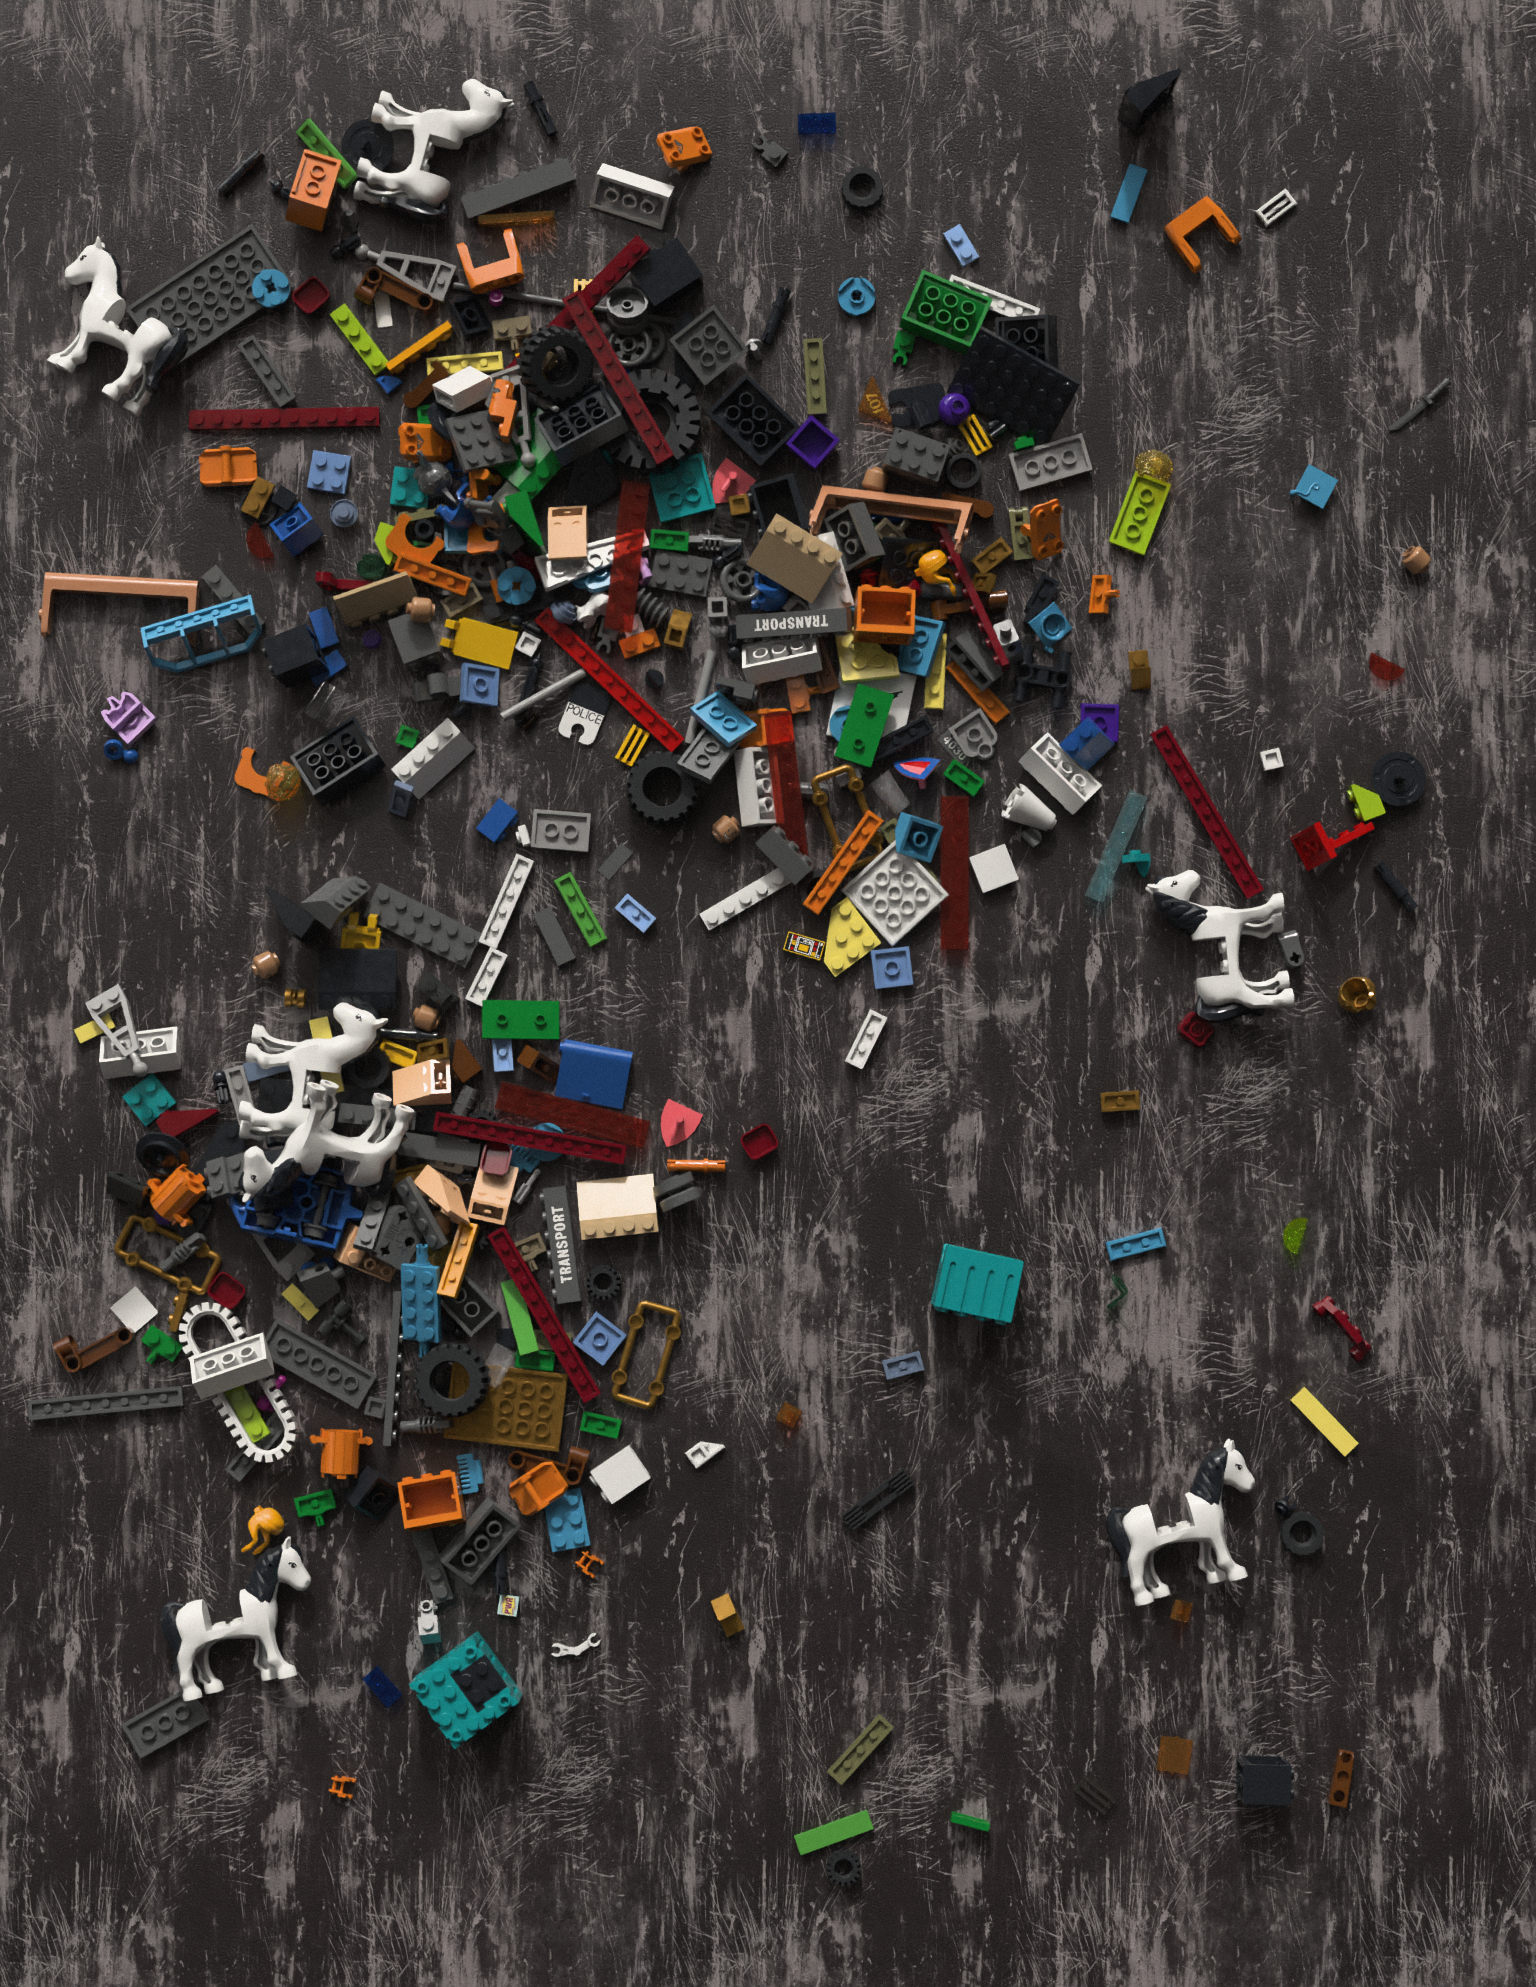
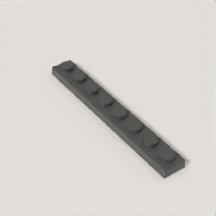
M395 1290L393 1293L383 1446H392L393 1442H396L397 1430H394V1422H398V1411H395V1404L399 1403L400 1392L396 1390L397 1384H400L401 1372H398V1364H402V1353H399V1346L403 1345V1334H400L401 1326H403L401 1290Z
M183 1386L29 1400V1420L183 1406Z

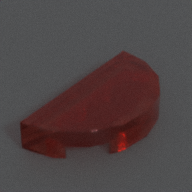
M255 522L250 526L246 536L249 550L260 558L274 557L260 526Z
M1372 652L1370 653L1368 660L1369 668L1373 675L1385 681L1394 680L1406 670Z

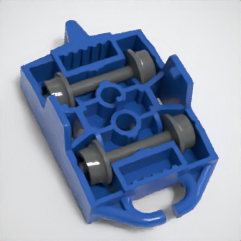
M321 1166L316 1174L312 1175L309 1179L299 1178L292 1185L295 1206L256 1212L254 1198L246 1202L245 1206L238 1204L237 1196L229 1198L230 1207L242 1231L337 1252L347 1223L361 1222L363 1218V1212L352 1207L354 1186L345 1183L344 1172ZM304 1200L312 1201V1205L309 1208L302 1207ZM286 1226L297 1227L299 1234L290 1232L291 1228Z

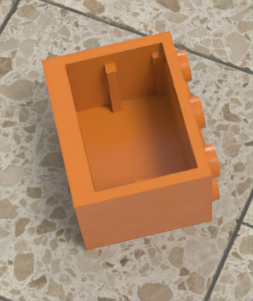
M304 149L289 196L285 220L322 232L337 186L341 160Z
M868 584L861 585V587L858 586L854 597L853 642L910 645L915 630L916 590H912L910 587L895 589L891 586H881L878 588Z
M452 1470L440 1471V1475H433L432 1473L423 1474L419 1479L406 1477L402 1478V1482H397L404 1529L408 1532L467 1522L460 1477L457 1473L452 1472Z

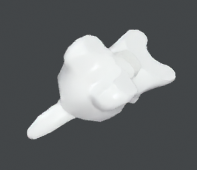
M605 591L593 593L584 606H574L576 609V619L579 622L584 621L583 626L585 629H588L594 625L599 615L611 616L614 612L615 604L610 600Z

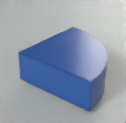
M381 376L376 379V382L388 396L403 384L399 378L393 376Z

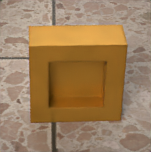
M747 494L728 497L732 517L750 514Z

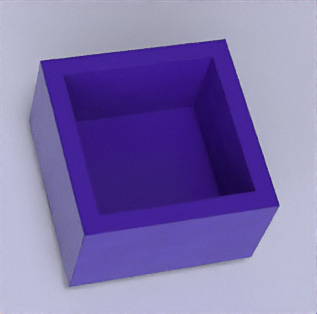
M810 415L788 440L786 449L815 473L837 448L840 439Z

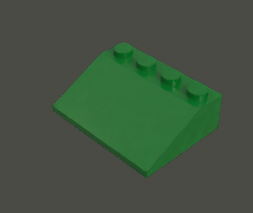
M922 270L902 315L899 328L966 355L984 322L993 299Z
M540 407L530 416L532 441L527 442L530 453L536 458L534 466L526 468L521 464L520 459L523 455L521 446H517L511 437L510 440L518 460L515 463L492 467L520 492L527 490L530 501L539 494L562 468L534 420L535 417L545 412ZM523 425L517 431L518 436L524 435Z
M527 490L505 496L506 502L502 504L510 523L514 524L520 535L540 555L547 554Z

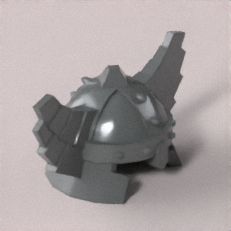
M418 450L416 454L420 465L415 470L413 478L418 480L419 490L429 496V501H437L444 498L449 505L451 504L457 508L458 503L449 492L452 485L450 471L439 462H428L423 452Z

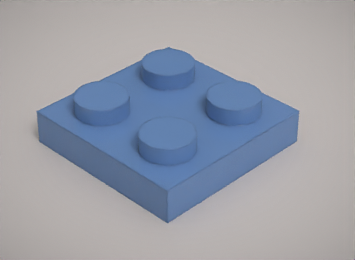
M313 450L307 488L345 495L352 457Z
M463 663L461 666L460 702L490 707L498 706L499 668Z
M909 946L871 951L875 989L913 985Z
M596 1311L573 1343L601 1365H604L627 1334Z

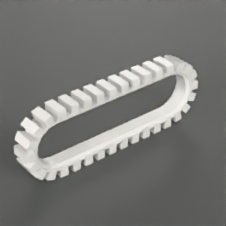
M211 1302L201 1303L202 1308L200 1305L190 1308L194 1315L186 1312L183 1319L188 1323H180L179 1330L185 1331V1334L179 1335L180 1343L188 1342V1345L182 1349L185 1354L194 1353L193 1356L202 1354L194 1340L193 1328L196 1322L203 1316L211 1314L220 1317L235 1342L242 1340L241 1337L247 1334L244 1327L235 1328L241 1322L238 1317L229 1318L234 1313L232 1310L226 1307L223 1309V1306L218 1303H213L212 1307ZM261 1378L258 1380L285 1429L282 1443L272 1450H263L252 1442L224 1392L218 1393V1397L212 1401L215 1406L224 1405L218 1411L222 1417L230 1416L224 1422L227 1427L236 1426L230 1432L234 1438L242 1436V1439L238 1440L237 1444L239 1448L248 1446L244 1452L248 1457L255 1455V1461L264 1462L265 1459L266 1463L276 1462V1458L281 1460L287 1456L285 1451L292 1452L295 1446L290 1441H298L299 1434L292 1433V1430L299 1429L297 1422L290 1423L289 1421L295 1417L293 1411L288 1410L284 1412L283 1410L289 1406L287 1401L281 1400L278 1402L277 1399L283 1396L280 1389L272 1392L271 1389L277 1386L274 1379L266 1381L265 1378Z

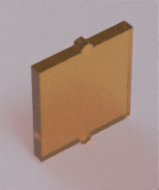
M1161 1735L1156 1770L1169 1771L1171 1774L1174 1772L1188 1774L1193 1740L1179 1738L1178 1736Z

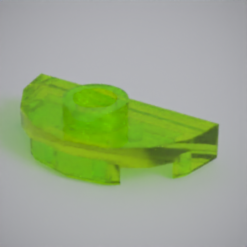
M1299 1217L1293 1219L1283 1230L1282 1239L1284 1245L1295 1255L1298 1253L1308 1218Z

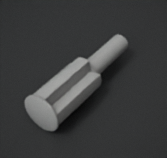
M538 396L535 397L534 403L536 406L544 410L559 411V407L553 405V402Z
M539 1169L534 1171L527 1183H523L512 1198L517 1204L521 1205L532 1190V1184L541 1173Z

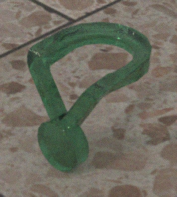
M1113 1274L1111 1279L1121 1292V1295L1106 1306L1108 1309L1115 1306L1128 1293L1127 1286L1117 1274Z

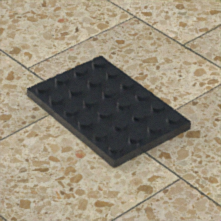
M981 326L947 393L963 395L973 408L994 420H999L1002 424L1004 423L1010 429L1023 436H1027V438L1033 437L1035 443L1043 445L1050 442L1081 382Z

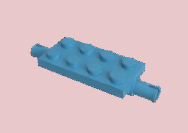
M423 1244L416 1245L417 1261L415 1263H403L401 1265L403 1339L419 1341L420 1358L431 1351L430 1342L439 1343L442 1340L441 1298L437 1294L440 1284V1266H432L430 1261H428L427 1244L424 1247Z

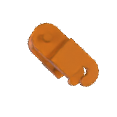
M582 1551L584 1555L579 1562L576 1561L575 1563L578 1568H583L582 1571L595 1578L596 1576L588 1571V1567L594 1560L602 1565L605 1562L594 1554L590 1556L588 1551ZM588 1557L590 1561L585 1567L583 1562Z
M336 1775L331 1777L333 1785L329 1792H332L331 1794L337 1793L339 1797H349L352 1799L353 1795L344 1793L343 1788L345 1781L356 1782V1779L345 1776L338 1778ZM337 1781L342 1782L340 1790H336Z

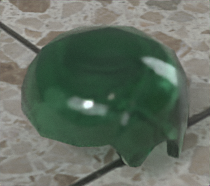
M364 554L361 560L356 562V571L364 580L378 581L386 572V563L382 556L378 554Z

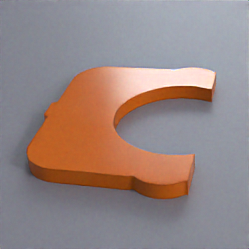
M499 503L500 506H501V508H502L503 511H504L503 504H502V503ZM476 522L468 530L467 551L471 555L497 552L501 541H487L484 535L486 527L479 526Z
M406 513L401 514L398 517V523H396L385 540L386 547L396 555L402 552L431 563L438 551L444 548L445 541L436 536L433 544L426 548H417L411 545L406 538L405 530L408 522L413 518Z
M249 747L244 748L234 777L236 783L257 794L261 793L271 798L280 796L288 775L293 770L292 764L283 761L278 773L270 777H264L257 774L252 767V756L256 750Z

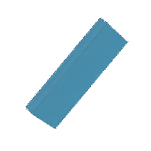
M1129 164L1110 216L1111 219L1128 224L1147 169Z
M1162 1228L1105 1242L1110 1261L1166 1246Z

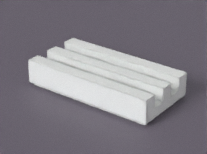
M1285 188L1256 210L1255 214L1260 217L1261 222L1263 221L1267 228L1296 206L1297 202ZM1284 195L1287 197L1263 215L1262 212ZM1288 201L1291 202L1288 206H1286L1284 209H1282L1279 213H1277V214H1276L1275 216H1273L1271 219H1269V220L1266 219V218L1269 217L1271 214H1273L1275 211H1277L1280 207H1282L1284 204H1286Z

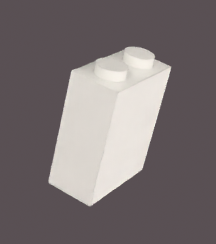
M469 366L432 386L438 403L455 412H459L487 398L494 383L490 376Z
M630 1445L590 1472L592 1474L590 1479L595 1486L599 1485L603 1490L601 1492L602 1497L606 1502L610 1501L611 1504L651 1478Z

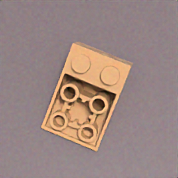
M587 505L549 508L548 560L561 561L587 558L589 533Z
M450 1059L428 1060L392 1072L394 1107L397 1104L405 1106L452 1104Z
M427 1164L414 1181L419 1187L420 1193L425 1197L428 1196L432 1204L439 1207L448 1217L451 1216L457 1223L460 1224L462 1221L469 1225L470 1221L459 1187Z
M509 1165L506 1176L500 1178L495 1175L484 1174L479 1166L468 1208V1217L505 1225L508 1219L519 1167Z
M349 1222L337 1252H335L333 1257L341 1263L390 1283L396 1269H392L372 1258L366 1251L353 1248L359 1226Z

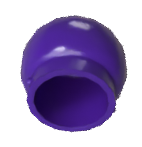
M958 393L944 396L938 407L939 417L944 423L952 426L965 422L970 414V404L967 398Z

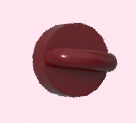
M916 579L912 580L905 587L916 590L915 599H918L922 594V590L919 587L920 583Z

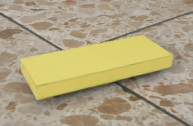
M109 1013L101 1017L110 1030L116 1027ZM95 1020L74 1029L80 1044L104 1033Z
M293 1283L282 1293L308 1321L319 1311Z

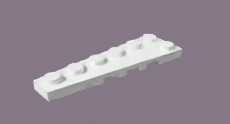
M644 529L588 543L587 558L556 561L548 560V554L535 557V564L545 591L548 592L629 558L636 553L650 549V543Z

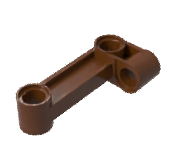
M371 267L366 271L354 293V298L371 306L377 293L382 291L419 310L423 314H430L435 308L431 295L385 273L377 267ZM373 274L380 275L377 281L370 280ZM424 300H429L430 305L427 307H422L421 302Z
M1006 590L990 592V594H987V598L980 599L984 609L989 610V614L1005 612L1009 606ZM947 600L931 602L932 619L947 621L950 620L949 616L971 613L969 608L971 603L970 601L947 604Z
M122 1327L80 1351L74 1338L68 1335L53 1343V1348L66 1371L72 1373L80 1372L134 1342L136 1334L132 1328ZM125 1330L129 1333L127 1341H123L121 1338V1334ZM74 1358L78 1361L76 1369H73L70 1365L71 1360Z
M571 1446L567 1464L516 1450L510 1454L508 1463L514 1469L529 1472L543 1462H553L566 1483L575 1485L582 1478L590 1451ZM516 1454L520 1455L523 1459L519 1465L514 1464L512 1457ZM569 1471H576L578 1479L575 1481L568 1478Z

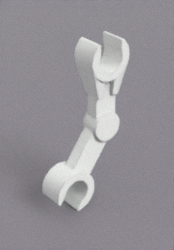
M592 1633L589 1635L588 1640L579 1646L568 1647L555 1643L552 1647H559L560 1652L552 1653V1655L555 1657L566 1654L580 1655L582 1651L590 1646H598L601 1640L592 1643L591 1637L596 1635V1633Z

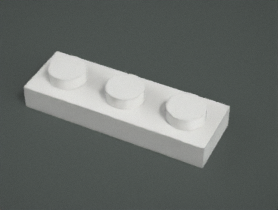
M492 947L489 948L465 999L482 1006V1000H487L508 957L507 954Z
M871 1009L869 1010L845 1062L863 1069L887 1017Z

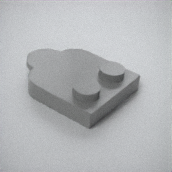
M978 708L948 728V731L967 757L977 756L981 760H987L993 756V745L997 741V733L981 708Z

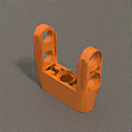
M1208 196L1198 201L1164 227V231L1171 244L1195 274L1202 270V265L1200 264L1199 257L1184 238L1207 221L1212 219L1224 237L1234 245L1242 241L1241 235L1231 221Z
M511 228L504 230L503 233L510 258L485 266L473 268L467 245L464 242L456 244L472 293H485L518 283L524 279L525 275Z

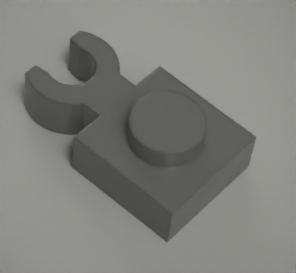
M760 135L759 139L763 141V144L759 146L754 142L753 147L757 151H763L761 157L776 169L788 155V152L774 141L769 145L766 137Z
M605 617L602 618L597 635L602 637V641L597 644V650H600L601 645L605 644L607 645L606 653H610L612 649L610 641L616 642L622 623Z

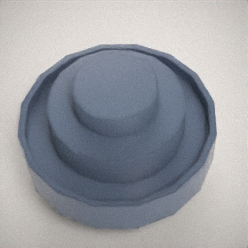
M341 499L332 505L330 517L338 527L349 528L357 522L359 517L358 509L352 501Z
M556 600L550 606L553 612L552 615L558 622L571 625L576 620L575 607L571 602Z

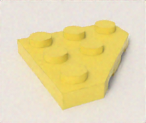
M853 627L852 632H846L847 636H835L842 684L899 678L897 657L884 651L877 643L853 642Z
M848 897L831 909L824 963L834 977H836L881 944Z

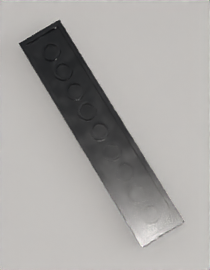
M260 1078L257 1110L275 1114L287 1109L292 1102L293 1081ZM344 1085L345 1091L335 1095L338 1104L332 1111L335 1112L334 1123L370 1126L338 1122L340 1103L374 1106L372 1104L374 1093H380L390 1097L392 1101L389 1108L396 1109L393 1105V1090ZM451 1104L408 1106L417 1111L416 1128L414 1131L444 1133L433 1131L436 1112L450 1114Z

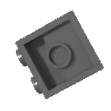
M722 676L717 677L716 688L720 689L719 692L725 694L733 692V700L736 701V704L742 706L756 704L758 690H755V684Z
M244 1152L228 1158L222 1156L206 1162L207 1167L204 1168V1174L209 1179L210 1185L207 1186V1193L210 1197L217 1201H222L240 1195L242 1190L238 1186V1181L244 1168Z

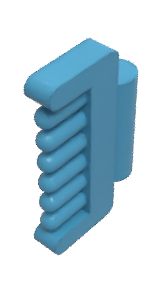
M510 1145L512 1147L510 1165L519 1167V1173L523 1169L531 1173L540 1163V1160L534 1156L531 1158L532 1153H529V1150H525V1147H522L517 1152L521 1146Z
M473 1453L458 1455L456 1459L461 1460L458 1461L460 1465L458 1468L465 1469L459 1471L460 1474H465L460 1476L461 1479H464L461 1480V1483L464 1484L462 1488H468L462 1490V1493L478 1492V1484L484 1483L481 1460H474Z

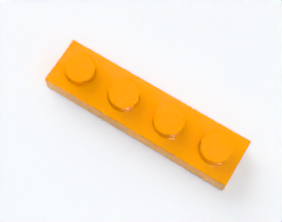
M446 321L387 362L385 365L391 374L401 372L405 368L404 365L410 361L412 363L417 361L421 357L420 354L434 349L437 342L447 340L453 332L451 324Z
M461 1221L458 1225L437 1290L438 1295L457 1299L480 1228L478 1224L470 1223L467 1225Z

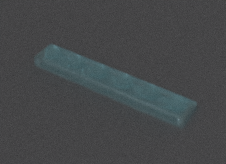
M1129 790L1085 893L1086 897L1103 903L1147 800L1146 796Z

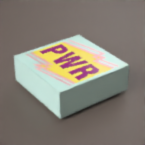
M500 1595L497 1614L516 1617L520 1597Z

